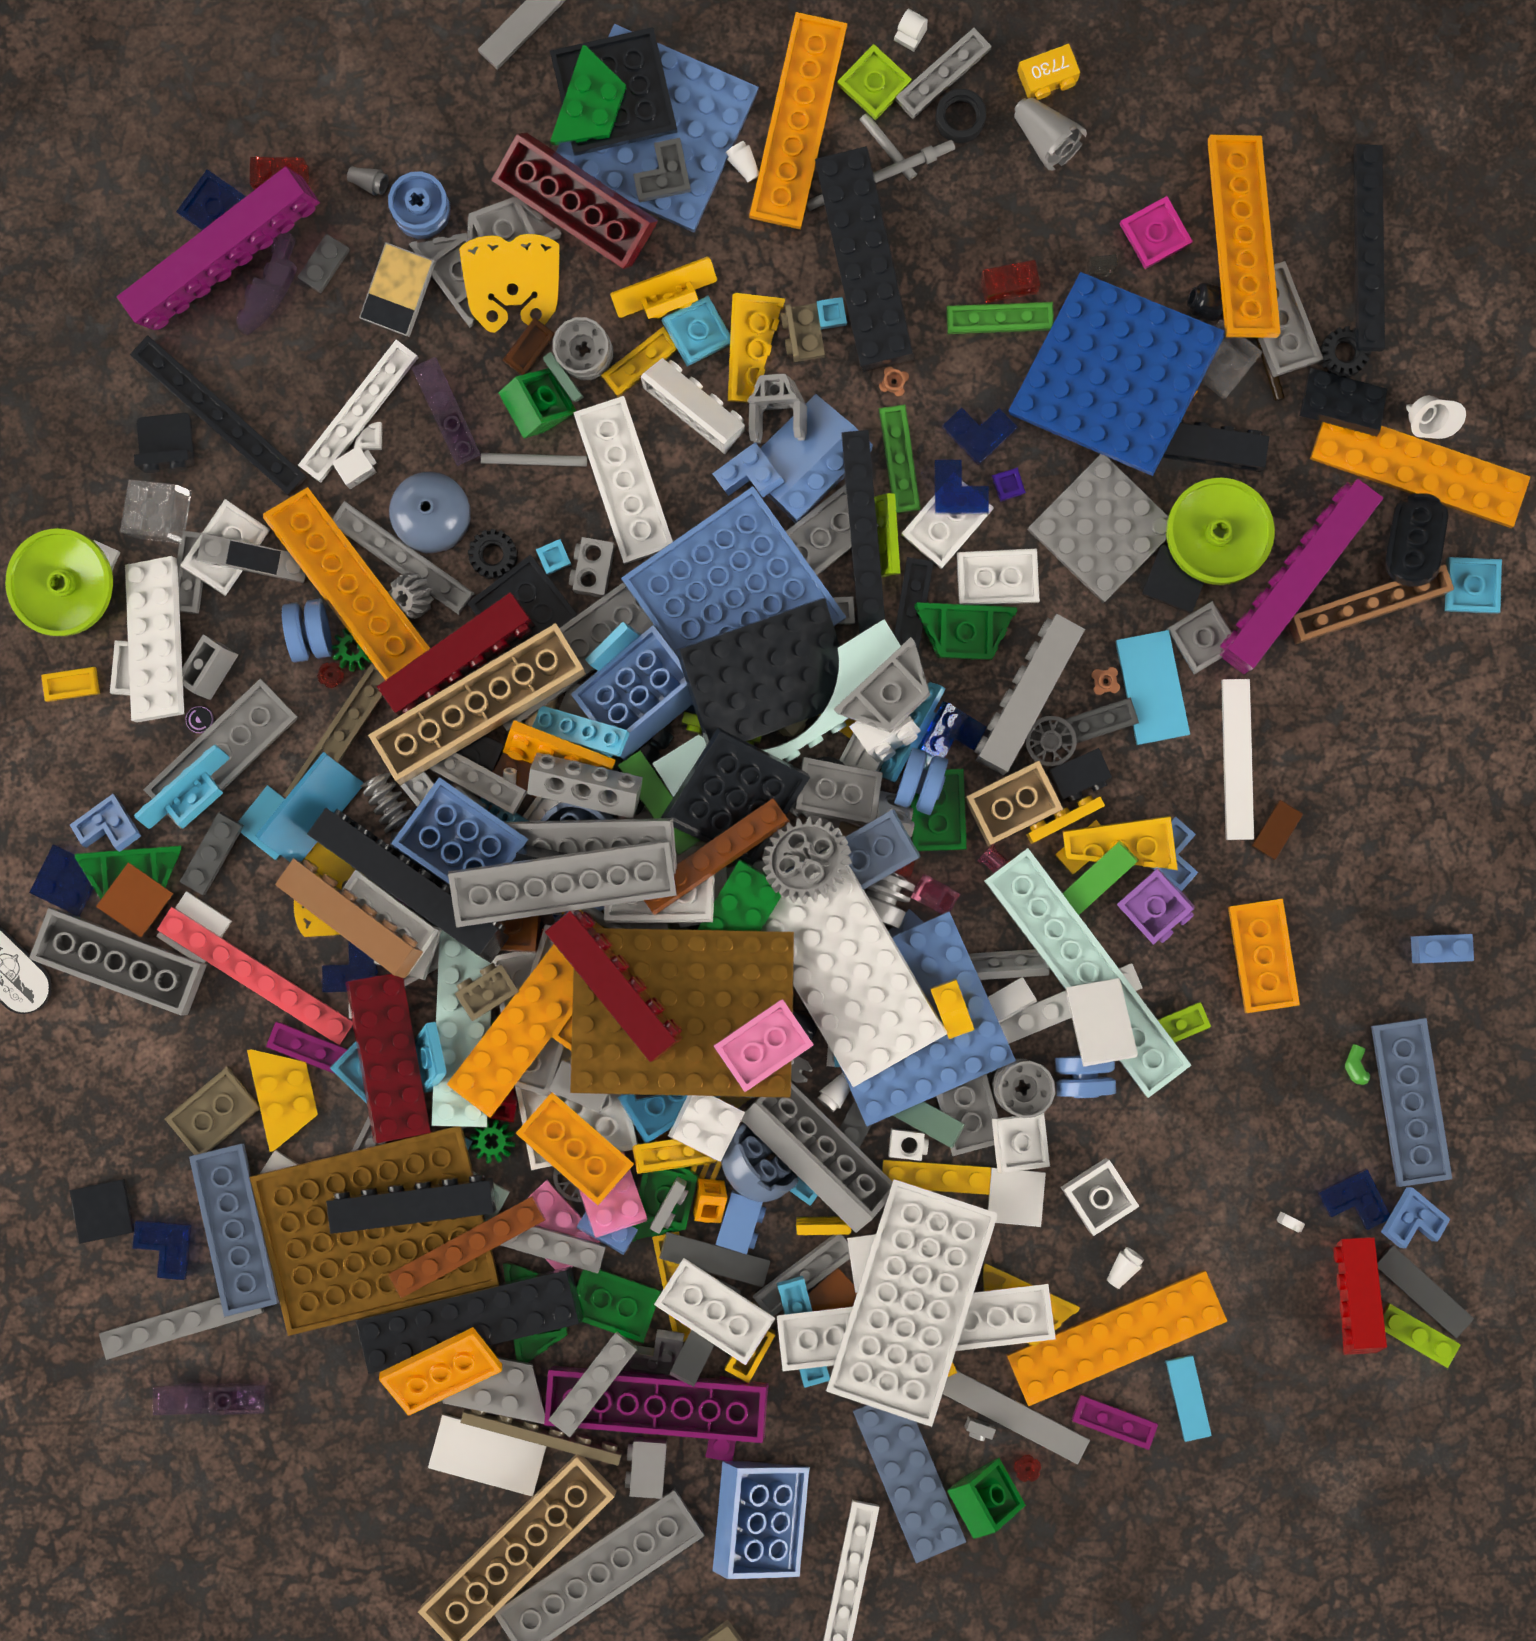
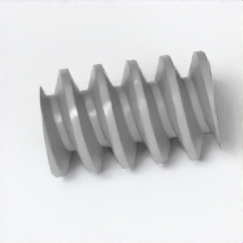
M391 773L380 774L360 786H368L363 794L365 796H372L368 802L370 806L378 805L373 811L375 815L384 814L379 819L380 824H388L384 829L386 834L404 826L408 821L407 818L412 813V810H402L407 804L406 800L397 801L402 792H392V789L397 785L396 782L387 783Z

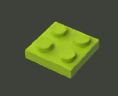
M875 44L837 81V85L875 121L895 101L896 96L912 83V79Z

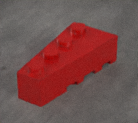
M1375 1238L1341 1239L1337 1242V1247H1334L1335 1263H1338L1339 1274H1337V1287L1340 1290L1344 1355L1377 1353L1387 1348Z

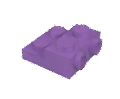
M1159 868L1154 870L1117 903L1119 908L1153 945L1158 940L1161 943L1166 941L1174 933L1171 929L1176 924L1184 925L1194 916L1191 911L1195 907Z

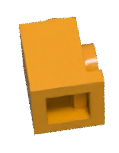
M698 1178L692 1207L694 1221L721 1223L727 1201L725 1181Z

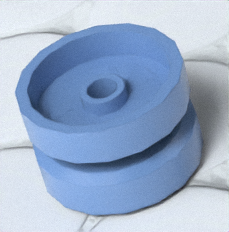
M422 171L409 172L399 177L390 189L388 195L389 209L399 229L406 235L416 239L431 238L439 234L447 226L451 215L450 202L441 182L433 175Z
M322 599L307 600L304 612L297 602L284 604L282 606V624L287 649L292 662L308 661L310 648L313 655L318 659L331 657L332 637L327 612Z
M912 747L894 804L907 808L911 805L914 795L917 793L919 794L916 803L917 811L931 815L934 804L939 799L946 778L944 774L949 759L935 755L926 770L923 769L927 757L926 752Z
M1081 1056L1056 1057L1055 1071L1059 1074H1072V1078L1059 1079L1056 1082V1096L1096 1098L1101 1095L1116 1094L1115 1079L1111 1077H1098V1073H1109L1115 1070V1061L1083 1067Z

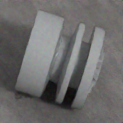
M575 317L565 321L557 329L553 338V353L557 362L570 376L579 380H593L609 369L613 360V345L605 330L596 321L587 317ZM585 346H587L591 352L585 353L583 357L579 350H584Z
M892 873L866 888V895L883 924L900 929L905 911L895 906L896 902H910L911 898L900 894V891L903 889L913 892L915 885L909 883L903 876Z
M1015 1058L1016 1061L995 1071L991 1082L992 1095L996 1103L1005 1111L1021 1118H1033L1044 1113L1052 1104L1055 1096V1082L1050 1072L1041 1064L1024 1058ZM1019 1081L1026 1084L1022 1088V1093L1015 1090V1087L1019 1086Z

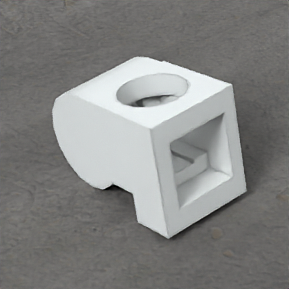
M908 8L898 25V32L894 37V41L914 52L927 31L928 19Z

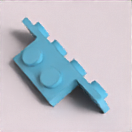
M932 682L927 684L930 696L910 714L921 732L917 734L918 737L914 742L907 746L903 744L895 750L896 753L893 757L883 762L880 771L883 773L882 778L893 782L897 780L909 758L912 747L926 752L927 757L923 769H928L931 759L937 754L952 726L951 722L934 712L945 691L943 686Z
M546 706L539 708L532 726L610 758L613 755L621 756L629 736V732L625 729Z
M216 744L213 745L194 763L184 769L169 785L165 786L151 801L143 805L134 817L150 829L169 813L177 825L183 829L223 794L211 775L227 762L230 757Z

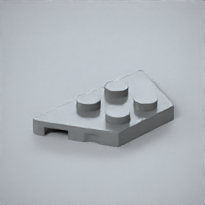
M515 196L468 214L467 242L483 236H499L505 241L511 242L517 236L523 234L542 235L556 240L561 237V232L558 228L553 229L542 220L543 216L537 211L530 209L526 203ZM528 243L527 245L521 244V246L524 247L526 250H528V247L531 245V243ZM487 245L491 251L498 247V245ZM476 246L473 250L469 249L468 252L475 255L478 247Z
M467 233L456 234L450 238H433L432 241L420 243L417 241L411 242L409 246L414 253L436 261L431 275L468 327L471 328L476 319L468 305L459 248L467 242Z
M910 637L834 708L835 712L841 716L891 733L930 696L915 641Z
M496 1356L502 1363L501 1372L443 1399L444 1404L544 1424L545 1421L542 1396L532 1363Z

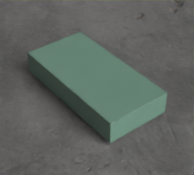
M552 352L543 357L544 362L571 400L577 403L584 398L570 376L557 362L555 355Z

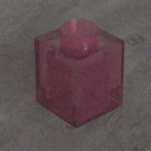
M923 874L911 898L942 915L946 912H951L960 894L947 885Z

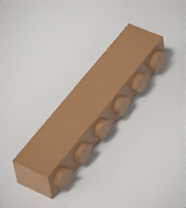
M1446 564L1441 565L1435 579L1425 585L1411 587L1394 581L1295 614L1288 625L1296 645L1445 595L1453 591L1454 587Z
M293 858L275 885L390 973L405 979L423 953L422 950L416 947L418 942L405 933L403 936L396 932L398 927L386 918L382 921L376 917L378 912L365 903L362 906L356 902L358 897L345 888L342 891L336 887L338 882L327 874L322 876L316 872L318 867L307 859L302 862Z

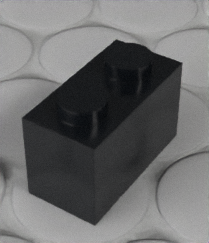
M1099 748L1047 771L1060 801L1067 798L1068 802L1083 797L1081 791L1090 787L1094 792L1107 786L1106 780L1112 778Z

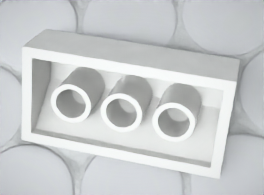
M661 358L642 374V385L647 392L722 453L726 454L745 431L744 419L734 410L728 412L722 407L724 403L713 393L710 396L701 390L703 388L702 384L693 377L689 379L681 373L682 368L674 361L670 360L667 362Z

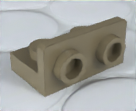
M791 304L785 305V313H781L783 329H788L789 339H785L787 355H792L793 362L824 358L825 352L817 304L791 307Z
M491 963L480 970L482 976L472 981L469 977L457 985L459 990L454 994L472 1021L519 992L502 964L495 966L494 963Z

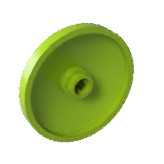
M1229 478L1206 479L1189 487L1174 503L1166 524L1167 544L1176 563L1191 577L1213 585L1233 584L1255 573L1268 558L1275 535L1273 516L1261 495L1247 484Z
M48 529L27 538L12 555L6 572V593L14 613L29 628L50 636H71L87 630L102 617L112 596L113 575L110 563L103 550L89 537L67 529Z

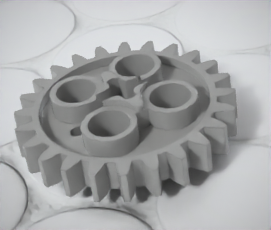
M808 817L806 824H802L801 820L797 819L795 827L788 822V830L786 832L781 829L777 830L780 835L778 839L770 837L773 847H765L769 855L762 857L766 865L763 867V871L768 875L766 880L769 885L772 884L771 887L775 893L779 892L783 899L789 896L793 903L796 902L798 897H800L803 904H806L808 897H811L816 903L819 894H822L825 899L828 898V889L836 892L837 889L834 884L836 882L844 884L841 874L850 873L847 866H845L852 863L848 856L851 853L847 845L848 841L845 836H842L839 828L834 829L831 822L824 826L821 818L815 824L811 817ZM804 842L801 847L794 848L796 844ZM829 848L826 853L819 854L821 850ZM795 866L791 872H785L787 868ZM814 873H820L816 878L810 879Z

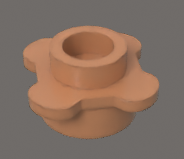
M892 367L885 368L883 372L885 375L884 379L879 384L880 390L882 392H892L897 397L902 396L905 392V382L909 380L908 373L906 371L901 372ZM895 379L897 383L893 384L891 381Z
M1110 667L1108 670L1103 671L1095 669L1092 672L1091 676L1094 679L1095 687L1093 690L1095 694L1102 695L1107 692L1115 694L1120 690V685L1117 683L1116 678L1118 675L1116 668ZM1104 679L1108 680L1107 684L1103 682Z

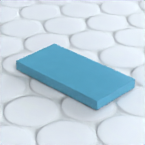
M1169 630L1116 640L1115 643L1127 698L1131 697L1139 721L1138 724L1132 725L1136 745L1190 735Z

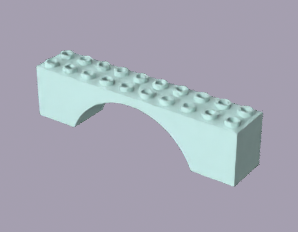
M885 619L837 648L839 655L837 683L828 706L818 719L806 731L794 739L781 745L761 750L781 760L785 759L788 763L801 754L799 749L808 744L809 748H812L824 740L821 736L831 730L832 734L847 726L844 721L848 718L837 714L834 708L901 647ZM701 734L652 763L673 797L706 747L704 736Z

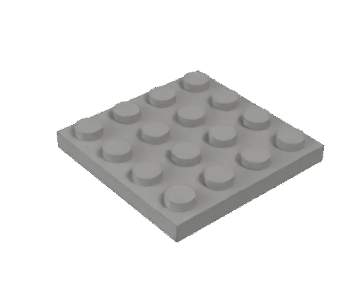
M1100 454L1027 530L1104 603L1166 540L1168 515L1107 456Z

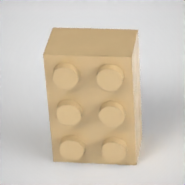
M1040 761L965 797V801L988 846L1063 810Z

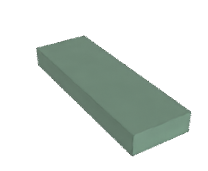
M921 1102L893 1115L950 1148L954 1147L965 1126L964 1123L926 1102Z

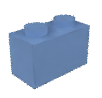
M1473 934L1411 936L1412 963L1474 961Z
M732 1190L716 1245L743 1254H747L749 1248L754 1249L758 1234L754 1233L757 1222L762 1223L766 1208L762 1207L763 1202L747 1199Z

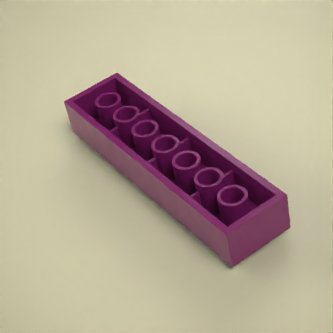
M285 166L116 297L134 323L152 330H159L169 323L168 319L173 315L186 311L190 307L189 303L195 298H201L208 294L211 290L210 287L216 282H222L229 278L233 269L247 264L253 258L252 255L259 249L264 250L268 248L276 236L290 231L297 220L311 215L316 209L315 206L320 201L303 177Z
M1356 479L1352 484L1346 482L1331 499L1335 503H1330L1316 519L1319 524H1314L1311 529H1308L1300 540L1303 545H1298L1285 559L1284 563L1287 566H1282L1268 581L1271 587L1269 589L1265 588L1263 592L1261 591L1252 602L1255 608L1253 610L1249 609L1247 613L1245 612L1236 623L1239 629L1228 634L1220 644L1223 650L1219 655L1243 675L1254 669L1383 500L1381 495L1361 480Z
M552 1366L548 1370L544 1425L555 1426L549 1421L550 1417L588 1368ZM621 1371L578 1428L763 1443L766 1427L768 1383L751 1381L747 1383L739 1380L698 1377L693 1387L671 1375Z

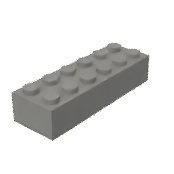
M1058 614L1053 619L1047 618L1038 633V636L1042 637L1039 643L1035 641L1025 657L1029 661L1026 666L1022 665L1012 681L1016 684L1013 690L1009 688L1000 703V706L1004 707L1000 714L996 712L987 726V729L991 731L988 737L983 736L975 748L974 752L978 754L975 761L1001 775L1009 771L1085 631L1084 628Z
M48 908L29 957L30 960L178 1015L189 1014L207 966L205 963L54 908Z
M792 1082L791 1098L758 1097L745 1111L741 1121L855 1233L870 1222L887 1202L893 1181Z

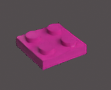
M1168 196L1120 221V226L1144 269L1155 265L1193 243Z

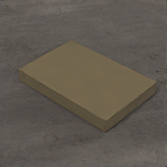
M227 1066L168 1115L165 1120L194 1155L213 1150L260 1110V1106L255 1097L231 1068Z

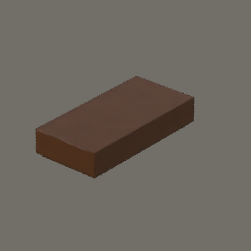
M534 317L502 361L520 375L526 374L550 343L555 333Z
M1279 800L1251 846L1271 859L1276 860L1303 814Z

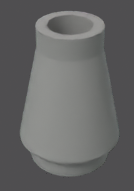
M351 166L347 173L348 182L354 183L374 196L377 194L383 195L388 187L389 177L381 169Z

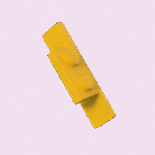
M704 257L614 291L610 296L619 318L643 309L648 319L661 318L669 311L677 308H687L693 302L698 301L695 290L716 282L717 277L710 257Z

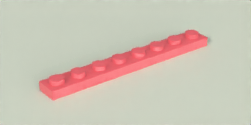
M171 907L157 929L159 932L339 1046L353 1026L351 1019L176 908Z

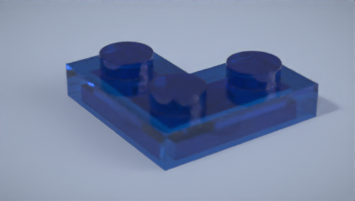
M961 407L942 425V428L980 465L1017 429V426L1000 408L979 426Z
M962 460L934 461L935 515H988L989 486H962Z
M943 701L918 749L925 751L931 757L937 755L945 758L954 740L967 748L975 750L987 727L950 703Z
M348 941L349 965L322 966L323 992H347L345 982L378 976L377 964L374 963L371 957Z
M1368 1169L1355 1173L1317 1192L1329 1217L1355 1207L1366 1230L1386 1222L1390 1217Z
M135 1221L133 1249L159 1251L157 1278L186 1279L191 1225Z

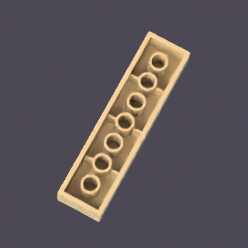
M555 623L368 736L393 778L401 786L585 676L586 673Z
M575 1455L421 1605L418 1613L445 1641H468L615 1497L616 1490L585 1457Z

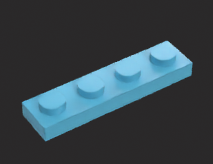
M803 1276L777 1283L785 1315L813 1312ZM827 1366L799 1369L804 1388L830 1380Z

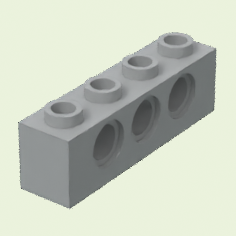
M536 753L530 768L527 794L633 819L640 800L643 777L558 758L549 754Z

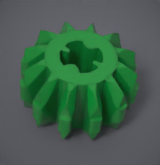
M344 628V638L337 634L334 637L340 644L331 645L332 650L339 651L333 655V659L335 661L341 660L339 667L342 669L349 665V670L355 672L358 664L359 668L364 671L366 670L364 661L366 660L370 664L372 662L359 644L357 645V648L360 650L359 653L355 654L353 652L350 655L352 651L349 647L352 644L356 646L357 642L349 631Z
M487 1118V1127L485 1129L483 1127H474L480 1135H470V1139L478 1140V1143L471 1145L470 1148L471 1150L481 1149L476 1155L478 1159L487 1154L486 1163H491L494 1155L497 1163L502 1162L501 1153L507 1157L511 1155L510 1150L506 1146L515 1147L516 1142L508 1140V1138L515 1135V1131L508 1133L504 1131L510 1125L508 1122H505L500 1128V1120L494 1119L493 1126H491L490 1120ZM488 1134L490 1136L494 1134L498 1136L496 1140L499 1144L498 1147L495 1144L491 1147L487 1144L489 1142Z

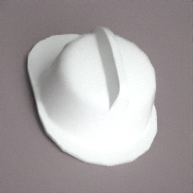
M1430 395L1423 396L1414 404L1406 406L1409 412L1408 417L1411 423V431L1417 437L1447 438L1454 435L1462 427L1466 418V410L1461 403L1438 399Z

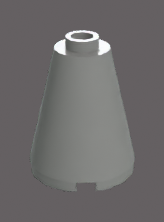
M1033 97L1022 99L1015 107L1014 117L1048 170H1055L1053 166L1057 163L1061 166L1066 164L1082 146L1079 140L1082 135L1086 137L1087 132L1083 126Z

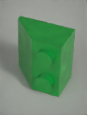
M549 368L517 376L498 392L524 439L542 434L573 417V412H576L566 391Z
M996 1458L962 1477L947 1490L973 1539L996 1533L1026 1506L1000 1458Z

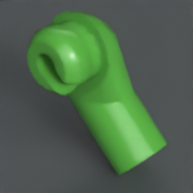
M1353 1044L1345 1063V1069L1355 1084L1365 1085L1370 1080L1369 1072H1366L1361 1063L1366 1049Z

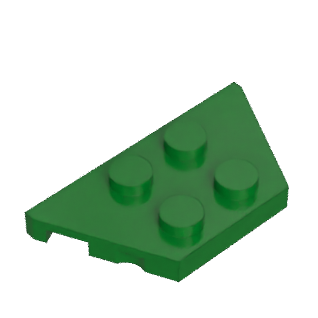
M585 45L582 46L550 140L551 145L554 146L560 145L562 142H583L590 138H609L626 90V84Z
M915 603L917 614L937 657L946 659L992 660L998 650L1000 641L1007 632L1009 623L1017 613V607Z
M181 846L131 849L120 852L75 854V859L101 900L128 862L166 888L181 852Z
M689 1167L643 1173L639 1196L647 1216V1221L633 1225L634 1228L638 1229V1232L632 1242L645 1237L663 1235L666 1232L686 1230L698 1175ZM678 1176L687 1181L685 1190L688 1191V1194L681 1206L676 1203L671 1213L675 1214V1217L669 1228L663 1227L660 1234L650 1229L651 1223Z
M510 1262L503 1263L505 1282L540 1274V1272ZM568 1327L514 1339L516 1360L528 1363L569 1334Z

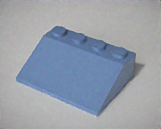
M817 394L806 403L807 435L805 440L798 441V438H795L792 417L760 448L784 480L783 484L767 494V496L795 524L806 516L845 478L841 432L859 431ZM870 442V452H871V451H872L873 444Z
M654 625L571 693L589 719L622 728L629 732L628 739L620 756L623 760H626L693 704L678 655Z
M439 777L391 844L395 850L450 887L448 871L515 862L516 853L527 844L529 839Z
M723 1461L713 1572L726 1579L800 1577L809 1467L750 1461Z

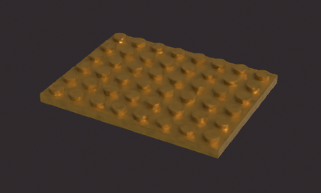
M594 928L597 933H604L613 944L610 949L617 956L621 954L629 963L630 967L627 970L632 976H639L647 986L645 992L649 997H656L665 1008L662 1013L668 1020L673 1018L682 1029V1032L679 1034L683 1039L659 1059L649 1062L574 969L570 1093L791 1098L792 1060L744 1092L714 1045L782 999L793 1013L794 932Z
M449 1127L250 1177L288 1336L500 1284L492 1249L403 1298H400L388 1275L394 1270L485 1222L484 1215L330 1234L326 1201L334 1197L333 1193L350 1191V1195L361 1194V1189L375 1187L377 1192L388 1191V1186L404 1184V1189L415 1187L414 1183L421 1181H431V1185L442 1184V1179L458 1177V1182L469 1181V1176L474 1174L461 1127Z

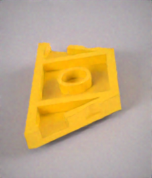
M250 1049L247 1050L269 1151L272 1152L315 1118L318 1113L306 1062Z
M985 1262L983 1264L984 1291L1034 1286ZM1050 1293L1054 1330H1056L1065 1320L1076 1314L1080 1307ZM1041 1341L1029 1342L1028 1344L1035 1347Z

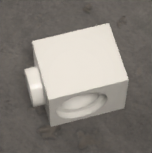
M360 446L355 447L332 462L349 489L377 473L373 467L377 462L369 450L363 452Z
M891 1128L888 1156L922 1161V1155H927L929 1139L924 1138L925 1134L923 1132ZM911 1137L916 1140V1148L912 1152L902 1150L901 1144L905 1138Z

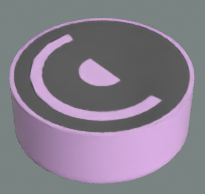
M202 706L190 709L186 715V724L195 733L202 734L214 723L212 712Z

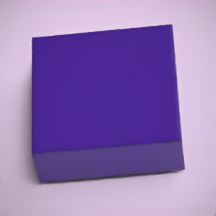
M1018 467L992 475L999 502L1026 493Z

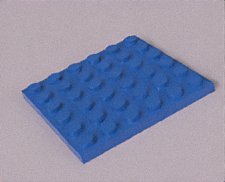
M1080 272L1008 412L1016 418L1153 476L1225 336V331Z

